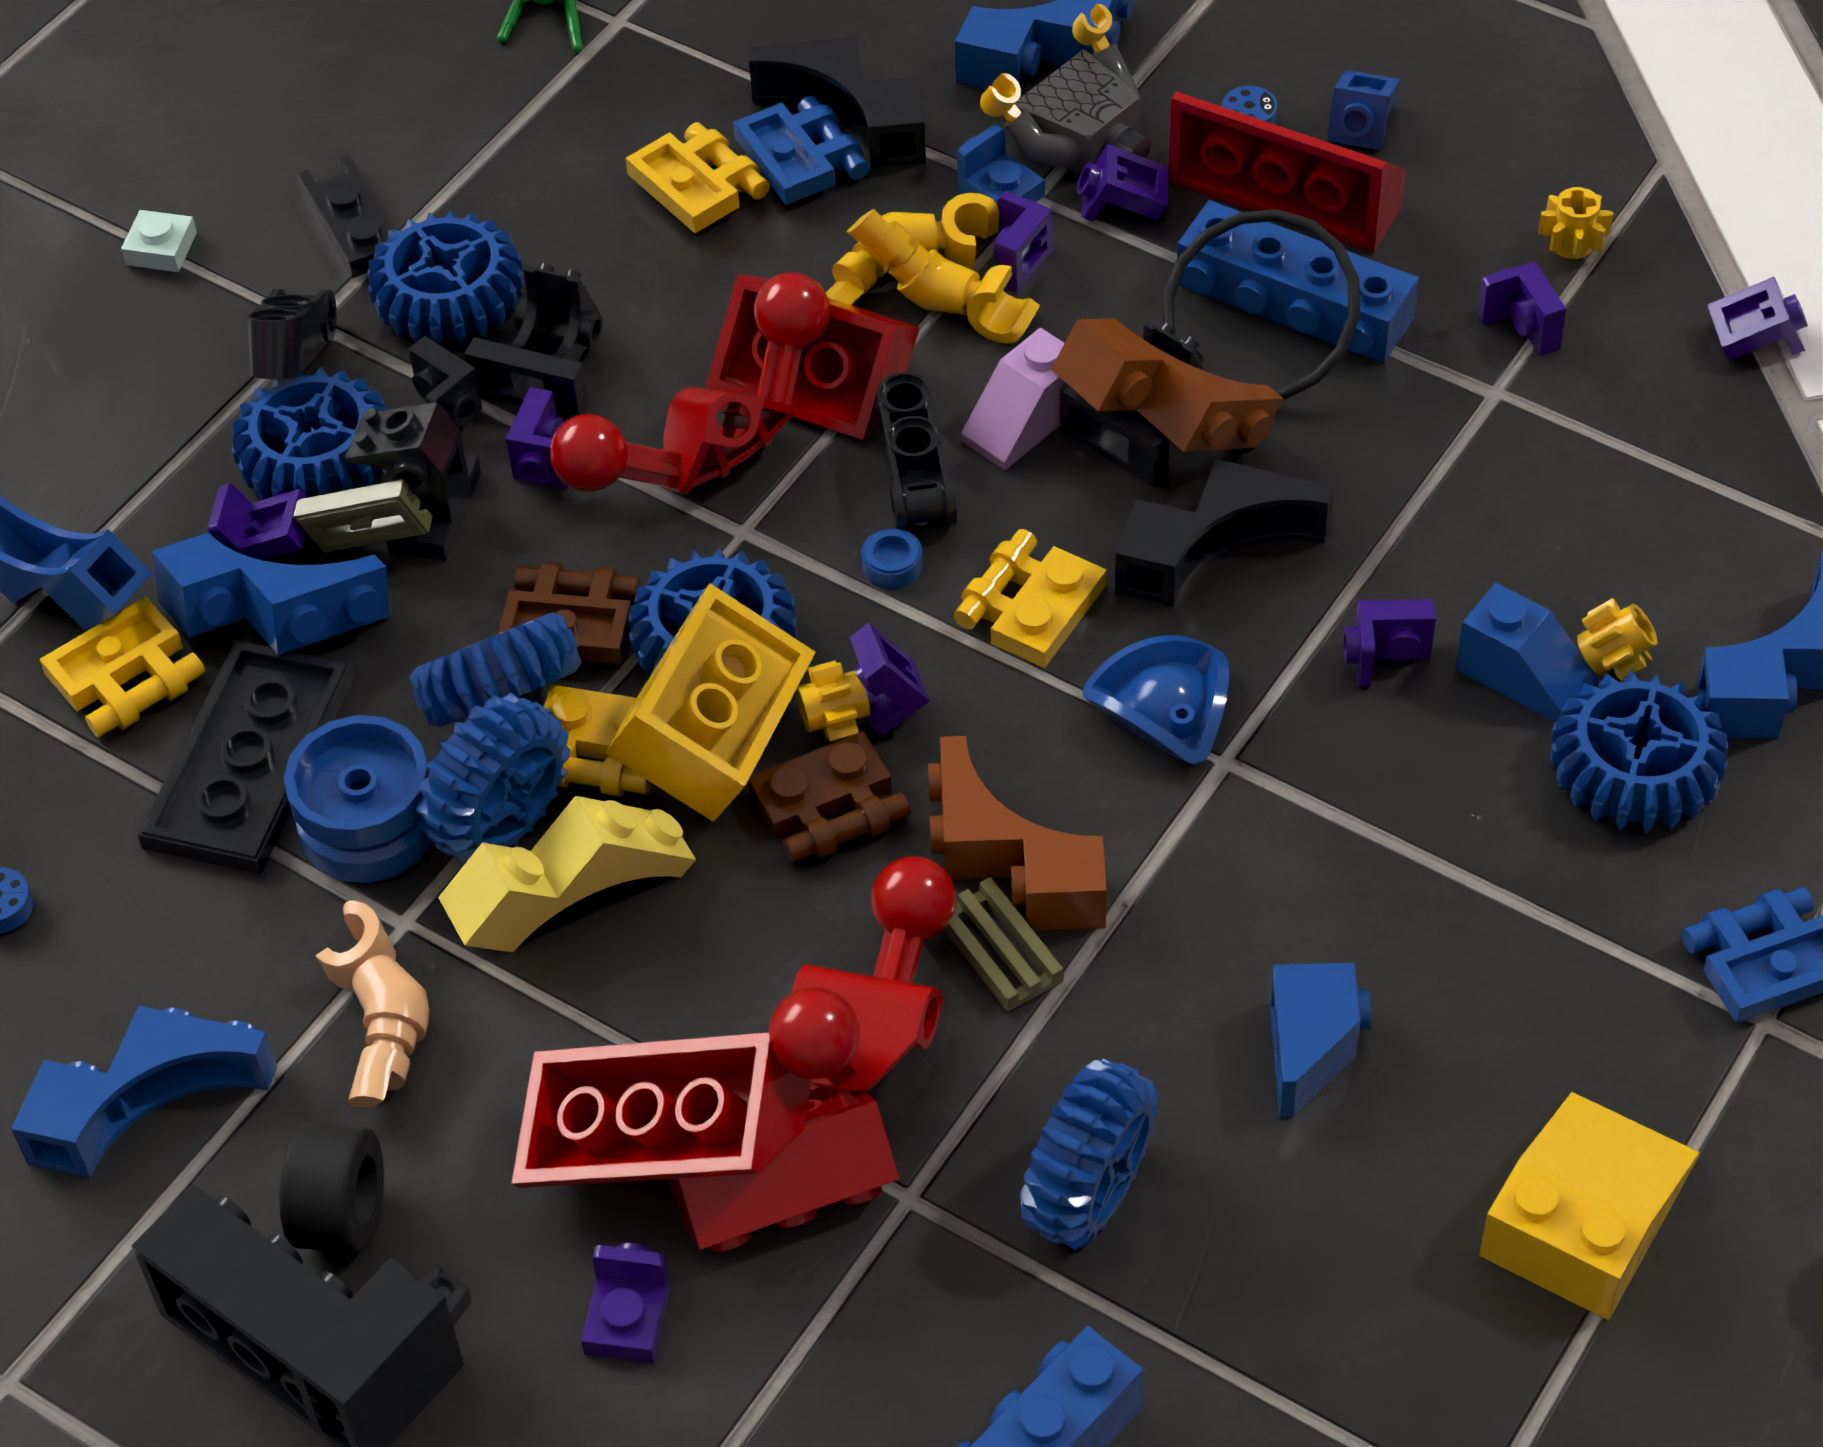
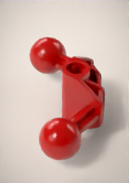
M788 272L774 276L759 290L754 303V318L759 331L768 342L757 397L700 387H688L679 391L669 405L664 430V450L626 442L620 429L612 421L600 415L581 414L565 421L556 430L551 440L550 461L556 475L569 487L584 492L605 489L618 478L663 486L668 491L688 494L693 487L714 478L722 479L728 476L731 468L749 458L757 450L766 449L771 445V439L794 415L798 416L800 407L791 405L802 349L820 338L830 319V304L822 286L805 274Z
M908 856L897 859L888 864L874 882L871 893L872 910L877 922L885 932L873 976L804 964L799 969L791 994L784 998L776 1007L768 1028L773 1054L778 1063L788 1072L801 1078L811 1079V1082L818 1086L853 1093H864L875 1087L913 1047L927 1049L932 1043L944 997L937 988L913 984L923 941L939 934L949 924L954 915L956 890L947 871L938 863L928 858Z

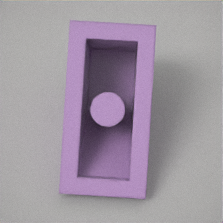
M1040 327L1000 359L961 432V442L1005 471L1061 425V390L1067 383L1051 369L1065 343Z

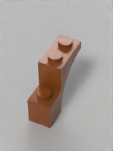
M1116 318L1077 319L1051 369L1098 412L1137 410L1183 452L1256 448L1270 433L1274 424L1273 417L1284 399L1268 385L1233 381L1182 362L1151 345L1125 327Z
M966 736L940 737L941 763H928L930 802L942 801L943 815H930L931 855L944 854L945 870L951 879L1011 877L1012 904L1025 905L1026 922L1033 931L1106 928L1107 889L1103 836L1063 833L1042 827L1020 817L998 801L978 777L969 756Z

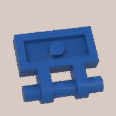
M814 96L804 98L798 105L799 113L792 115L783 103H779L733 122L735 140L748 157L760 167L761 174L769 181L771 187L785 205L835 186V167L839 171H846L853 180L863 178L869 171V164L863 158L864 151L862 146L852 135L843 133L839 128V117L828 105H821ZM810 138H813L816 141H822L823 143L815 145Z
M1801 887L1786 893L1775 889L1757 895L1755 904L1732 912L1726 908L1714 910L1704 914L1702 922L1682 929V941L1689 953L1693 954L1710 947L1717 952L1707 956L1703 971L1736 1024L1823 993V915L1805 922L1799 917L1812 912L1814 909L1812 897L1806 888ZM1762 929L1771 933L1751 941L1746 937L1747 934Z

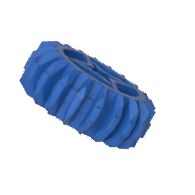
M453 210L444 218H434L429 212L426 221L420 223L407 219L405 230H389L387 243L376 244L374 259L368 261L370 300L372 304H375L377 315L381 318L383 326H391L397 338L410 335L415 343L424 336L433 339L440 346L446 340L457 339L463 346L466 336L472 334L485 339L487 326L503 327L506 314L516 311L518 297L522 296V288L524 286L521 256L517 253L516 246H514L513 241L510 239L508 231H500L496 227L494 220H487L481 223L475 212L470 213L463 219L457 218Z
M322 367L318 369L314 376H303L302 374L288 381L274 379L272 389H255L253 402L240 404L239 419L232 422L233 447L231 449L235 464L239 467L242 480L246 482L248 488H254L261 500L301 489L309 498L371 486L374 480L373 477L386 475V469L349 463L345 461V456L363 413L370 408H375L377 411L386 410L383 399L380 398L378 391L370 390L364 378L351 381L345 370L329 377ZM272 449L281 451L282 454H279L273 451Z
M719 547L713 557L701 558L693 549L690 561L685 563L670 557L667 573L651 570L648 586L637 587V595L634 598L635 605L630 607L631 613L628 617L631 631L629 634L631 648L635 652L636 658H639V665L644 670L645 676L652 674L674 639V636L671 634L676 635L709 583L795 638L797 636L795 602L791 597L790 591H786V584L782 580L781 574H770V569L767 567L765 560L749 564V559H747L744 551H741L732 559L725 558Z
M549 613L416 667L409 677L414 689L412 694L419 711H423L428 724L442 727L468 717L471 709L475 706L483 708L487 700L493 696L503 698L507 694L512 693L519 697L576 672L582 663L577 650L579 645L573 630L568 628L563 615Z
M1631 669L1624 678V681L1620 683L1607 673L1602 681L1599 682L1598 688L1584 683L1581 691L1577 693V698L1567 699L1566 704L1561 709L1558 721L1553 725L1551 735L1553 744L1550 752V762L1552 763L1551 769L1557 771L1558 789L1571 791L1570 798L1572 799L1573 808L1591 805L1594 823L1605 816L1615 818L1619 832L1628 822L1639 823L1645 834H1647L1654 827L1655 821L1661 822L1671 831L1680 822L1681 816L1694 821L1697 814L1701 812L1702 806L1711 805L1712 800L1717 796L1720 781L1724 780L1728 762L1725 761L1728 750L1727 734L1720 731L1719 713L1705 712L1707 706L1705 705L1704 695L1690 698L1685 697L1686 691L1683 681L1671 688L1662 685L1658 672L1649 682L1639 681ZM1643 744L1644 747L1642 748L1640 758L1635 759L1637 745Z
M512 693L507 694L503 698L491 697L483 708L479 706L473 707L468 719L464 723L456 722L454 724V733L446 742H440L441 750L436 759L427 763L430 772L428 777L419 785L418 789L423 796L417 802L415 809L421 815L418 827L427 833V837L436 843V848L451 858L457 857L464 863L468 861L482 842L511 848L517 847L519 839L526 833L532 834L533 825L540 817L546 816L545 809L551 799L558 796V791L556 790L558 782L567 774L566 768L562 765L570 756L571 750L566 746L569 733L561 727V722L552 716L551 711L537 702L532 703L528 699L519 698Z
M1095 1059L1076 1073L1073 1083L1064 1088L1062 1098L1057 1106L1052 1107L1051 1116L1046 1126L1041 1129V1136L1037 1146L1031 1152L1032 1160L1030 1166L1023 1175L1025 1185L1020 1192L1021 1219L1025 1221L1026 1226L1040 1232L1039 1236L1057 1245L1063 1243L1073 1249L1084 1248L1094 1241L1097 1233H1103L1106 1223L1115 1214L1122 1199L1126 1196L1132 1181L1137 1177V1170L1141 1160L1146 1155L1145 1150L1148 1141L1154 1133L1152 1125L1158 1115L1157 1104L1159 1100L1158 1091L1155 1089L1153 1081L1140 1076V1071L1121 1062L1119 1064L1112 1063L1106 1059Z

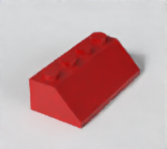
M1175 92L1171 98L1168 182L1251 211L1279 209L1315 220L1338 241L1372 253L1376 251L1402 210L1406 168L1183 93Z
M769 1032L534 1051L511 1184L518 1188L759 1174L804 1130L811 1079L795 1076L778 1063L772 1051Z

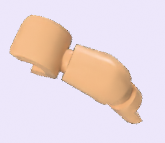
M352 900L344 904L343 914L353 937L358 941L357 945L343 953L333 952L327 947L315 956L332 983L340 988L354 990L365 1012L363 1025L367 1029L365 1043L368 1047H365L361 1052L348 1099V1106L373 1108L384 1101L386 1091L398 1090L405 1085L410 1067L408 1056L414 1052L415 1044L422 1041L426 1035L430 1011L426 990L395 961L396 951L375 911L365 903Z

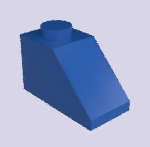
M1496 582L1462 622L1455 670L1555 723L1558 721L1561 709L1566 704L1567 699L1577 698V693L1581 691L1584 683L1597 687L1598 677L1587 664L1551 610Z
M1355 963L1272 965L1269 1006L1279 1118L1294 1117L1356 1057L1359 1030H1370L1371 1028L1369 989H1357Z

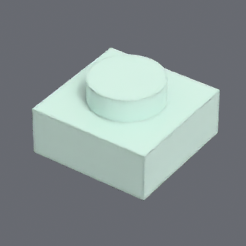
M139 210L121 247L125 265L179 272L197 234L193 217Z

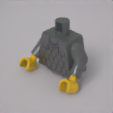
M1096 4L1090 11L1091 20L1096 28L1090 26L1083 13H1080L1075 19L1072 27L1074 38L1083 45H1092L1095 53L1091 55L1085 50L1080 51L1020 99L1021 88L1018 81L1006 73L1000 74L992 83V86H989L981 95L980 106L983 112L991 117L1003 116L1006 119L1004 127L1013 137V145L1023 150L1030 161L1036 165L1063 167L1080 175L1088 162L1095 163L1107 144L1147 158L1150 152L1151 140L1140 133L1142 99L1116 43L1110 45L1105 36L1112 25V15L1106 6L1102 4Z

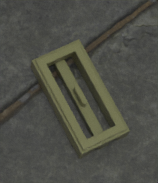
M403 479L297 500L293 515L324 553L429 533L433 516L427 509L419 510L421 501L415 494L407 496L409 486Z
M989 877L979 883L980 890L974 894L969 889L957 894L954 915L943 930L1004 1009L1009 1012L1064 981V969L993 879ZM987 907L995 916L998 922L1002 925V927L1006 930V932L1010 935L1013 941L1025 954L1028 960L1040 973L1039 977L1034 973L1031 967L1023 959L1020 953L1016 950V948L1012 945V943L1008 940V938L1005 936V934L1001 931V929L997 926V924L993 921V919L990 917V915L986 912L984 908ZM969 917L988 940L994 952L1001 961L1006 963L1022 986L1017 989L1013 987L962 922L963 919Z

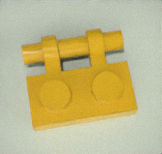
M699 122L691 124L686 129L684 137L687 142L684 144L669 132L625 158L627 174L694 233L699 232L739 208L738 192H747L754 199L759 200L770 189L769 181L760 175V167L746 155L738 156L730 149V143L727 138L715 129L707 130ZM716 165L718 168L715 170L710 167Z
M1019 529L1010 541H1002L997 546L989 559L991 566L981 578L972 579L961 594L962 603L953 616L955 621L966 629H973L981 618L993 622L994 625L991 627L992 645L1045 668L1106 587L1107 569L1055 546L1051 548L1042 562L1029 557L1037 546L1036 537L1025 529ZM1009 581L1023 586L1013 599L1001 594Z
M146 596L39 659L44 674L77 712L98 699L101 701L102 707L85 716L89 728L98 738L117 726L124 730L140 720V712L165 697L170 701L176 699L188 691V683L206 673L202 662L193 652L175 663L168 658L183 649L179 633ZM146 670L152 676L127 692H124L120 687Z
M557 685L550 686L543 707L551 711L552 716L559 720L561 727L569 733L566 746L571 750L568 760L562 765L566 768L567 774L558 782L557 787L567 788L570 782L600 787L601 794L622 797L625 791L640 794L649 793L650 781L605 753L630 707L636 700L635 697ZM579 756H584V757H590V758L603 759V760H605V761H604V762L593 761V760L581 759V758H578V757H579Z

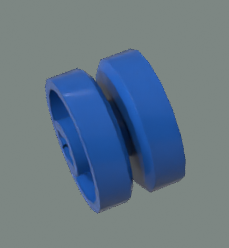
M354 715L329 721L306 735L290 754L284 774L288 801L296 822L303 852L319 871L340 881L376 882L396 877L420 862L434 844L427 837V833L418 827L421 815L415 810L417 802L423 796L418 789L419 785L428 777L429 769L422 743L407 727L385 717Z

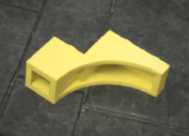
M575 796L531 851L522 847L511 848L482 842L438 898L465 946L514 952L537 928L573 903L610 886L631 880L663 876L681 878L696 859L682 837L683 830L680 824L668 813L659 809L647 810L626 806L612 800L600 801Z

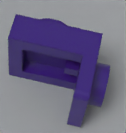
M232 483L220 486L209 520L208 531L224 546L248 557L264 561L281 555H288L302 549L306 531L293 515L297 500L308 497L301 489H297L251 503Z

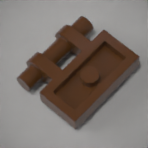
M542 562L540 568L518 566L515 574L516 590H509L497 634L549 613L563 615L568 628L573 630L579 645L577 650L581 661L622 664L630 630L628 617L631 613V601L629 600L635 601L637 587L641 586L640 577L618 575L617 569L596 567L593 573L564 570L561 563Z
M864 731L754 774L748 780L749 793L775 839L800 830V833L782 839L784 850L791 863L813 854L817 859L837 852V845L865 833L872 838L889 831L890 823L911 815L909 803L903 792H898L881 800L879 799L880 796L892 792L891 775ZM850 808L853 810L832 820H826V818Z

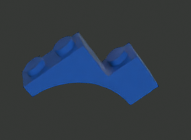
M1056 0L1039 6L1019 9H991L972 6L955 39L956 83L987 89L989 86H992V83L1000 74L1006 73L1013 76L1018 81L1020 88H1022L1027 76H1034L1040 62L1062 66L1082 50L1092 55L1095 53L1092 45L1079 43L1073 36L1072 27L1075 19L1080 13H1083L1090 26L1096 28L1090 17V11L1096 4H1102L1110 11L1112 25L1105 36L1110 45L1113 43L1118 45L1122 18L1129 19L1131 17L1136 0Z
M0 495V592L12 603L41 587L86 631L114 616L152 575V572L109 529L98 533H78L64 530L33 517Z
M209 533L151 551L158 602L189 638L246 619L276 654L281 655L390 617L386 566L375 554L356 560L332 564H280L255 559L235 552L215 540Z
M1823 551L1820 553L1810 591L1811 600L1793 620L1771 634L1753 641L1729 646L1705 647L1696 683L1697 696L1704 695L1705 705L1707 706L1705 712L1719 713L1720 731L1726 733L1727 737L1779 738L1785 713L1795 712L1797 688L1823 689Z
M138 1005L108 1073L85 1062H72L67 1065L43 1060L11 1130L28 1165L91 1178L98 1163L111 1145L129 1127L148 1113L178 1098L212 1089L239 1087L268 1090L277 1070V1065L266 1032L260 1031L251 1024L242 1021L221 1023L197 1018L188 1011L174 1007L159 1010Z

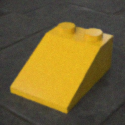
M709 583L630 707L605 753L714 822L745 787L816 652Z
M1571 1092L1520 1157L1488 1211L1479 1256L1588 1311L1610 1320L1693 1169L1699 1152Z

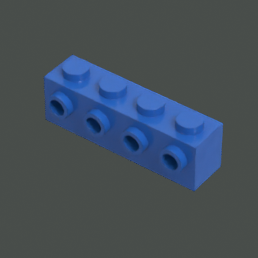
M1208 200L1177 243V258L1203 230L1242 212ZM1271 222L1241 224L1211 239L1186 266L1179 286L1190 289L1195 293L1206 295L1238 307L1248 313L1259 315L1335 345L1339 341L1349 315L1348 281L1334 252L1317 239ZM1346 250L1359 277L1360 319L1348 350L1385 363L1415 317L1419 277Z
M1087 1325L1070 1344L1063 1340L1048 1352L1039 1367V1376L1022 1393L1014 1390L1002 1399L990 1418V1426L973 1444L969 1441H964L957 1447H1107L1142 1410L1144 1369Z

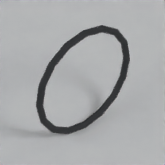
M1279 209L1237 213L1203 230L1177 258L1162 295L1163 323L1166 322L1174 327V297L1185 268L1211 239L1241 224L1278 221L1308 230L1330 248L1337 258L1348 281L1349 315L1336 348L1315 371L1281 389L1274 390L1284 398V401L1320 383L1347 353L1360 319L1359 277L1343 244L1315 220Z

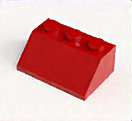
M737 274L706 388L757 397L768 340L761 334L756 325L754 303L759 290L770 280L769 278ZM828 298L830 319L824 333L814 343L802 349L791 405L798 406L800 409L798 416L794 415L793 417L861 440H868L879 423L878 387L888 376L907 372L920 327Z
M814 1085L810 1087L804 1130L759 1174L667 1179L686 1230L698 1248L701 1250L711 1247L712 1251H725L747 1243L752 1237L750 1232L775 1223H777L779 1228H789L804 1224L817 1216V1208L842 1200L846 1205H853L872 1200L882 1194V1185L900 1179L876 1100L867 1092L853 1093Z

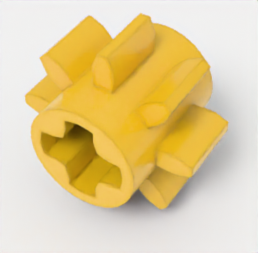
M1572 187L1562 191L1558 197L1554 195L1548 196L1546 211H1542L1540 215L1538 234L1551 236L1550 251H1555L1558 255L1565 258L1579 259L1589 255L1592 250L1599 252L1603 250L1605 236L1609 235L1611 231L1613 212L1600 210L1601 195H1597L1586 188Z
M1612 598L1589 611L1588 616L1582 619L1587 630L1577 636V643L1585 661L1596 674L1603 676L1614 669L1616 676L1622 682L1631 669L1636 674L1647 668L1646 664L1652 661V657L1647 650L1657 645V635L1646 614L1636 604H1631L1620 610L1617 602Z
M836 660L807 668L810 683L798 686L795 691L799 712L807 732L822 729L824 739H829V742L859 733L855 720L870 716V705L866 689L858 679L855 670L843 673L841 663H836Z

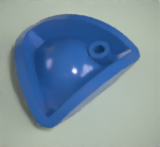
M1178 635L1152 637L1133 643L1108 658L1085 683L1083 696L1117 724L1165 754L1191 764L1205 761L1209 756L1221 723L1229 686V663L1222 651L1197 639Z

